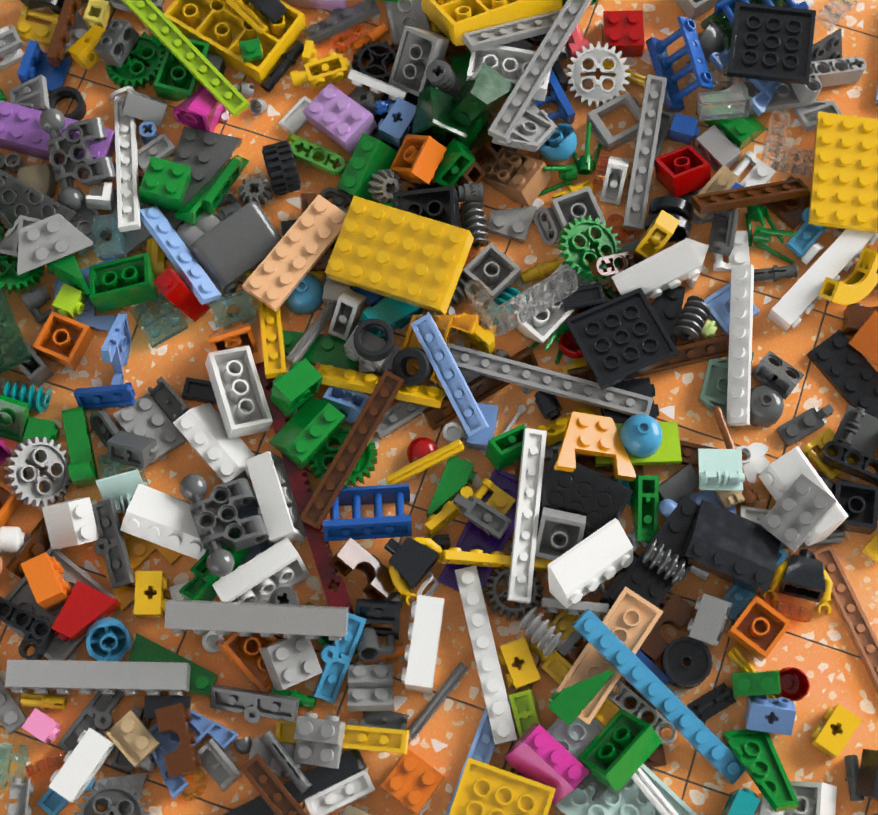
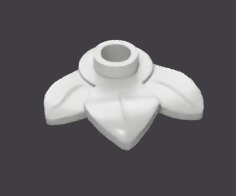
M755 442L748 447L739 446L736 448L742 449V454L746 456V460H742V467L749 483L754 484L757 475H760L770 464L764 457L769 447L762 443Z

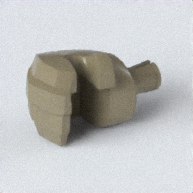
M36 164L19 168L15 178L53 199L58 183L55 181L52 164Z

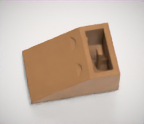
M504 149L498 159H490L484 165L482 170L486 175L481 181L512 201L530 207L552 176L549 171L543 170L544 167H547L544 161Z

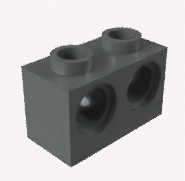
M113 18L94 49L105 64L121 67L140 36L129 21Z
M769 351L762 358L751 374L764 385L776 389L785 400L804 376V374L772 351Z

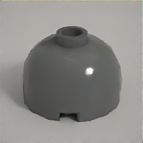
M709 21L704 26L705 32L702 31L698 34L706 61H710L708 58L712 53H721L724 50L722 47L724 34L712 21Z
M757 385L751 388L750 424L755 427L760 426L764 428L776 424L784 410V400L781 394L768 385Z

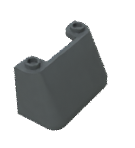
M251 201L194 241L190 246V252L222 297H225L226 295L233 294L238 289V279L260 264L282 237L255 201Z

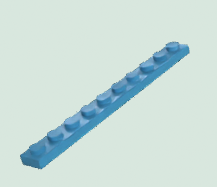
M586 609L572 624L730 784H734L746 770L733 752L590 609Z

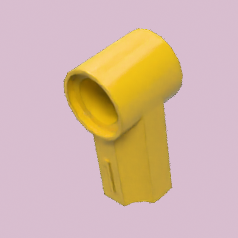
M151 238L147 240V252L150 254L157 278L167 269L165 253L155 239Z

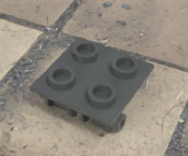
M841 28L813 45L811 62L842 58Z
M848 405L832 441H837L873 456L878 445V418L865 413V409L861 407L855 408Z

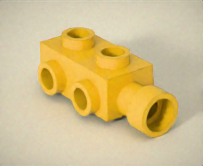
M331 52L320 60L317 58L309 59L306 64H303V71L298 72L296 70L289 72L294 88L302 86V83L305 82L309 83L310 89L315 87L321 88L326 84L341 82L348 78L347 70L350 69L348 59L343 58L341 53Z

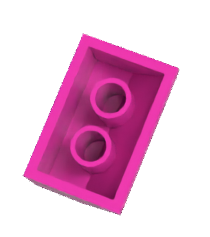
M535 723L530 726L504 757L523 777L556 788L552 800L553 805L571 793L590 772L540 724Z

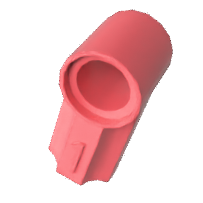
M579 24L567 41L569 58L577 59L576 51L583 53L582 46L586 47L587 50L590 49V44L587 38L584 39Z

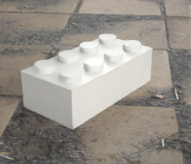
M502 45L474 51L471 53L466 81L484 62L516 85L536 51ZM551 69L533 100L545 102Z
M250 346L208 353L205 365L228 439L269 431L273 420Z
M418 595L417 601H412L411 618H414V623H409L408 640H411V644L406 645L404 658L408 664L407 667H403L401 676L402 684H405V689L408 691L432 694L444 612V598Z

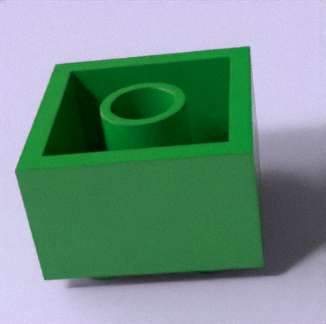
M151 156L139 188L140 203L158 206L159 208L174 212L180 210L191 181V166Z
M306 358L301 362L296 361L290 366L289 371L285 375L280 374L273 380L270 400L286 417H289L306 403L311 396L313 397L319 392L323 376Z

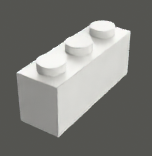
M90 727L87 731L84 730L77 740L78 745L74 750H70L64 758V765L60 770L57 769L50 778L51 783L48 786L75 804L116 746Z

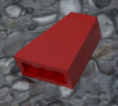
M169 267L153 280L162 294L194 322L211 309L207 303L201 305L180 274Z
M77 580L51 629L57 632L55 635L57 638L65 642L68 639L76 642L86 634L91 624L98 619L110 615L119 608L121 603Z

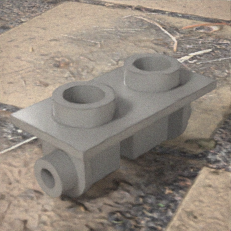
M12 777L8 798L17 799V803H8L7 815H31V806H28L29 797L33 796L34 784L30 782V778L25 777L24 782H22L21 777Z

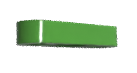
M296 140L291 145L293 156L296 160L333 176L342 175L346 168L343 157L305 140ZM304 147V151L297 153V149ZM322 154L324 159L316 162L313 160V156ZM337 162L340 163V167L337 166L336 169L333 168V164L336 165Z

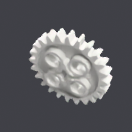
M600 42L597 43V47L590 43V49L587 50L586 47L582 46L583 53L576 51L577 59L570 58L574 64L567 65V68L572 70L566 73L567 77H571L568 80V85H573L570 88V92H577L574 96L575 99L580 96L582 97V104L588 100V107L595 102L596 108H598L600 102L604 105L608 100H613V97H619L620 91L626 92L623 85H629V81L625 80V78L630 77L631 74L625 71L630 68V65H624L627 61L626 57L620 59L622 51L615 53L616 46L608 49V43L605 44L604 48L601 47ZM586 60H591L594 62V67L587 70L583 67V63ZM606 60H611L614 63V67L606 70L603 67V63ZM597 70H600L601 74H616L615 77L600 76L599 80L596 79V76L582 77L580 75L581 73L596 74ZM591 80L594 83L593 87L590 90L584 89L582 87L584 81ZM610 80L614 85L612 89L605 90L602 87L603 82Z

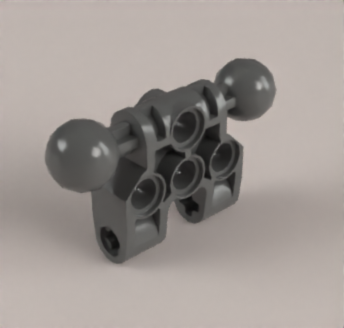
M47 108L39 116V124L50 136V140L47 141L50 155L49 161L52 164L55 181L60 183L62 188L58 194L57 202L73 211H77L83 205L84 197L81 191L74 187L73 180H78L90 187L116 179L112 158L102 157L93 159V154L89 150L90 145L107 139L103 119L96 117L70 123L62 135L61 131L65 126L63 113L55 108ZM79 131V137L73 140V134ZM84 151V156L78 159V153ZM61 156H64V162L62 164H58L59 158ZM88 170V177L82 179L83 172Z
M189 474L183 478L179 487L180 493L185 499L192 502L193 505L190 507V512L203 548L209 549L210 552L206 561L207 569L212 575L224 577L231 573L235 561L229 551L222 549V545L234 551H240L260 544L269 538L260 515L243 519L238 518L237 509L250 505L255 500L250 484L246 478L228 481L216 485L209 498L204 499L207 491L205 479L198 474ZM220 497L226 498L223 501H217ZM225 516L233 517L230 520L223 519ZM204 523H211L208 527L202 526ZM235 534L240 536L237 539L230 538V536Z

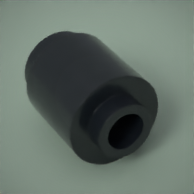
M538 391L534 395L536 398L535 403L544 419L551 421L561 415L560 412L563 408L556 395Z

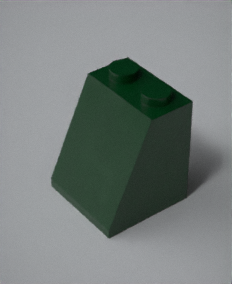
M483 62L462 86L450 117L464 127L470 126L495 111L512 92L515 84Z
M429 86L419 92L411 134L430 136L444 147L453 138L459 142L466 139V127L450 117L457 98L454 95L440 91L439 88Z

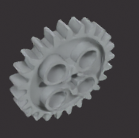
M31 437V440L24 439L23 443L16 444L18 450H10L13 457L6 458L10 462V466H4V469L9 470V474L4 475V478H10L11 481L6 486L14 487L11 494L18 493L16 500L24 499L25 505L32 504V507H38L39 505L44 507L47 506V503L53 504L58 497H61L60 493H67L64 487L71 486V483L67 481V478H70L67 465L70 458L64 457L67 450H59L61 444L54 445V439L47 440L46 437H40L39 439L38 437ZM36 452L39 454L38 461L35 459ZM52 465H53L54 468H55V473H54V474H52V472H51V467H52ZM24 469L27 471L26 479L23 477ZM40 482L43 484L42 492L39 489Z

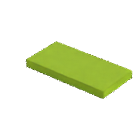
M658 422L662 429V443L655 454L646 458H637L638 456L627 454L631 464H681L682 457L678 423ZM623 423L615 424L619 434ZM594 456L595 467L613 466L612 458Z

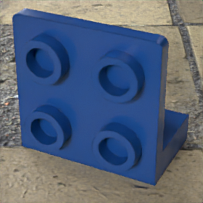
M29 40L17 75L21 83H24L42 74L47 80L48 92H52L54 89L64 85L72 60L71 58L64 57V60L60 62L59 68L52 67L47 58V53L42 52L38 42Z

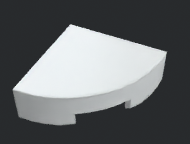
M820 242L812 245L801 258V261L806 265L809 264L825 246Z

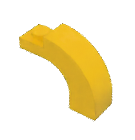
M863 247L853 272L847 278L840 281L825 277L818 296L841 305L854 304L865 298L878 283V274L876 273L878 269V251Z

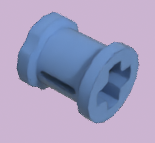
M144 121L140 124L139 133L145 145L159 136V133L156 131V125L153 122Z

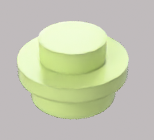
M707 320L700 333L704 336L703 339L708 338V336L713 337L718 328L715 326L716 321Z

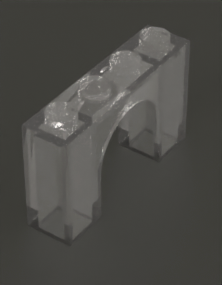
M706 60L709 72L713 78L714 88L724 90L698 92L696 110L700 121L749 117V109L753 107V100L748 95V87L744 85V78L727 76L728 66L719 72L710 60ZM694 70L685 76L687 85L696 80Z

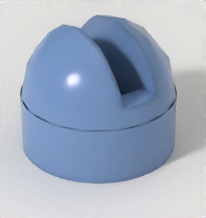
M664 499L659 504V511L668 518L678 504L671 499Z

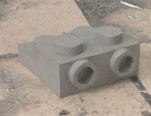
M379 661L376 665H366L364 662H356L354 665H349L348 712L393 711V664Z
M304 712V716H297L294 739H297L293 761L300 764L339 769L346 723L339 721L338 716L326 715L325 719L317 718L318 714Z

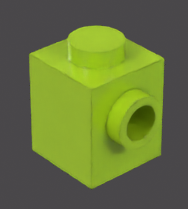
M63 284L52 306L56 313L75 320L84 310L86 297L81 290Z

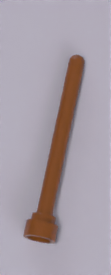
M715 406L713 413L727 449H736L723 412L719 406ZM746 475L742 491L745 499L742 502L743 506L759 501L757 492L754 493V490L750 488Z

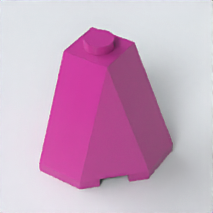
M202 86L191 97H188L174 108L173 115L178 123L191 128L213 132L225 108Z

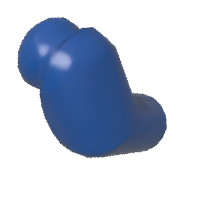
M390 98L386 101H376L375 113L379 115L385 114L390 104L394 103V101Z

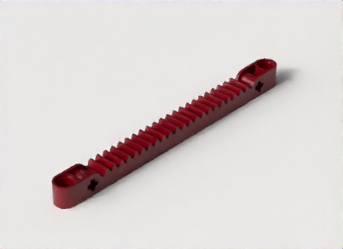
M263 361L255 365L272 416V426L276 435L290 420V417H286L270 400V389L273 387V380L275 378L266 379ZM281 453L301 516L314 494L305 467L301 470ZM303 522L328 606L349 607V613L354 614L345 582L339 575H335L338 571L329 564L333 554L332 550L329 549V541L325 542L323 525L317 530ZM335 583L338 586V591L333 592L331 584Z

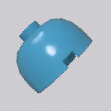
M561 123L557 124L558 128L539 148L542 156L549 161L564 162L570 158L577 147V136L572 125Z
M308 273L285 300L286 307L297 315L315 313L323 304V287L321 282L315 276Z
M633 415L620 428L619 435L622 445L630 456L632 454L638 456L637 458L650 457L657 452L662 443L661 426L656 419L649 415Z
M104 617L90 625L86 632L85 645L88 654L97 659V661H119L123 658L126 651H129L131 637L128 628L120 620L113 617Z

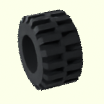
M285 140L263 146L262 154L273 193L278 196L300 190V178L289 142Z

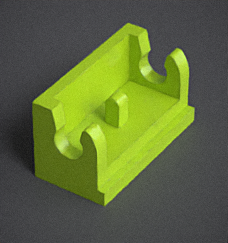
M529 689L509 695L519 738L524 735L533 723L540 724L543 727L534 691Z

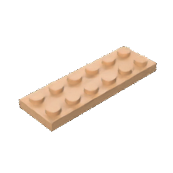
M318 195L244 282L242 288L276 312L338 238L347 213Z
M625 586L602 622L636 655L664 611ZM589 642L556 690L560 693L564 688L607 670L614 672L609 681L577 717L587 725L591 723L622 676Z

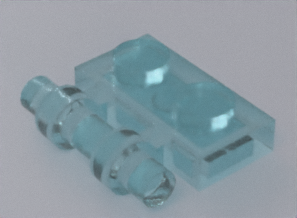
M0 743V790L7 791L8 782H12V777H21L22 782H25V777H27L24 776L26 762H29L30 757L28 755L29 746L20 745L19 754L13 753V744ZM11 761H17L15 774H9Z

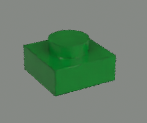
M259 38L239 42L244 63L264 59Z

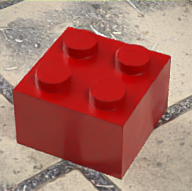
M643 10L603 11L601 22L602 47L604 48L606 43H608V49L616 46L615 53L622 51L620 58L642 57L645 46Z
M691 145L654 159L656 179L673 197H680L701 189L711 179L710 164Z

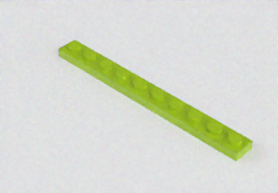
M121 0L234 118L250 107L249 102L151 0Z

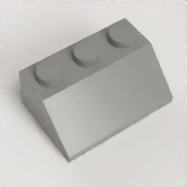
M405 26L388 83L419 96V92L432 86L426 76L427 67L436 60H444L450 39L431 31Z

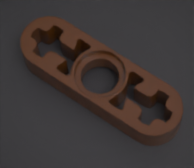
M635 250L604 256L592 260L590 270L595 277L613 275L643 261L644 258L643 255ZM615 258H617L620 262L619 269H617L614 265ZM634 259L635 262L628 264L627 260ZM599 265H607L605 269L599 268Z

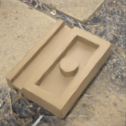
M131 710L106 733L134 767H138L143 760L161 745Z

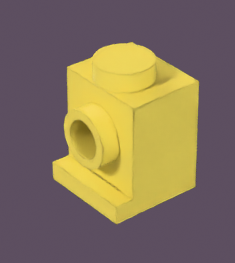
M89 0L83 15V19L89 29L94 25L106 29L110 15L113 14L109 1Z

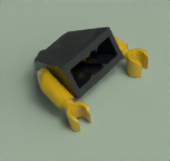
M407 537L402 545L391 538L384 547L393 555L389 560L390 567L388 571L393 585L402 595L403 602L411 605L408 602V598L412 595L417 600V595L410 591V589L414 591L437 561L442 563V554L445 550L430 538L414 537L411 539Z
M802 549L799 551V555H791L789 560H784L775 568L770 588L767 592L763 593L762 597L764 600L766 593H772L773 600L771 603H773L777 598L775 591L778 589V593L818 603L821 600V603L815 607L816 614L819 615L821 607L824 606L826 609L825 615H829L831 607L828 601L831 599L833 583L827 571L823 569V563L820 560L812 559V552L810 550Z

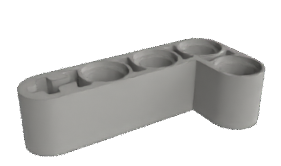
M857 56L811 62L809 84L791 83V86L801 103L812 105L822 87L858 82L867 64L864 59Z

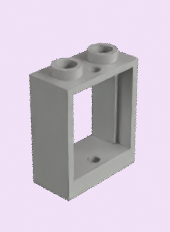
M626 92L588 112L586 124L588 122L591 123V131L599 143L602 144L605 152L608 153L637 137L641 109L637 99L632 97L629 92ZM625 105L637 121V124L612 136L601 120V117Z

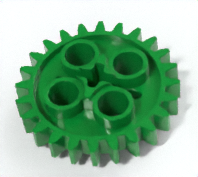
M143 32L121 67L106 64L105 70L107 75L120 88L133 86L135 91H137L140 85L143 89H145L146 83L152 86V80L156 79L166 48L157 37L154 38L153 34L147 36L146 32Z
M591 215L587 218L581 216L578 219L574 218L560 231L561 236L557 240L561 244L557 246V249L562 250L558 257H564L565 260L562 262V265H569L567 271L574 270L573 277L580 274L581 281L588 278L589 282H592L594 279L596 282H599L602 278L605 280L609 277V275L595 277L590 270L592 260L604 257V255L619 254L623 251L617 247L621 241L614 239L618 234L611 233L612 226L609 228L605 227L606 221L600 224L598 217L592 221ZM617 258L614 260L616 268L619 267V260ZM599 265V268L605 269L607 265Z
M0 253V294L4 290H7L9 295H11L12 290L20 294V289L28 292V286L35 288V282L40 283V278L44 276L45 265L18 275V257Z
M349 424L346 425L345 429L340 428L309 462L311 465L310 470L314 472L315 479L320 478V481L322 480L329 468L326 466L332 463L350 432ZM369 442L361 456L362 459L358 461L356 468L347 480L345 488L349 487V484L357 487V481L364 484L363 477L370 478L369 471H375L374 464H377V457L375 456L378 455L377 449H375V442ZM331 445H339L336 448H330Z

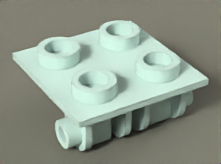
M698 448L699 490L743 491L745 473L742 472V449Z
M138 469L96 480L103 501L109 498L114 499L118 513L122 512L121 509L126 512V507L129 506L138 485H144Z

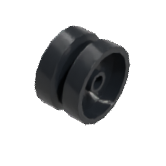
M661 196L652 199L649 205V217L646 221L645 231L661 210H664L679 220L673 235L667 242H680L685 238H689L691 231L690 222H692L694 214L692 204L684 199L672 196Z
M680 637L673 640L664 650L660 660L661 671L670 679L669 683L679 689H692L699 686L710 674L712 655L702 641L692 637ZM688 660L690 662L689 666H685L683 661Z

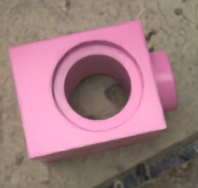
M35 708L22 728L42 742L49 744L57 739L62 725Z

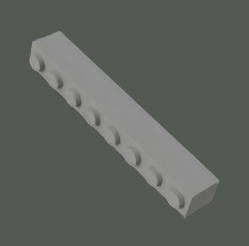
M170 599L165 603L164 629H171V633H185L186 629L193 630L194 634H207L208 630L216 631V635H229V632H238V636H252V633H261V637H274V634H283V638H297V635H306V639H319V636H328V640H342V637H346L348 634L349 607Z
M7 659L5 687L12 689L11 693L19 694L25 693L26 690H34L36 694H48V690H57V694H70L71 690L79 691V694L92 695L93 691H102V695H115V691H124V695L136 696L138 692H147L148 696H160V692H169V696H183V692L189 693L191 665L179 662Z

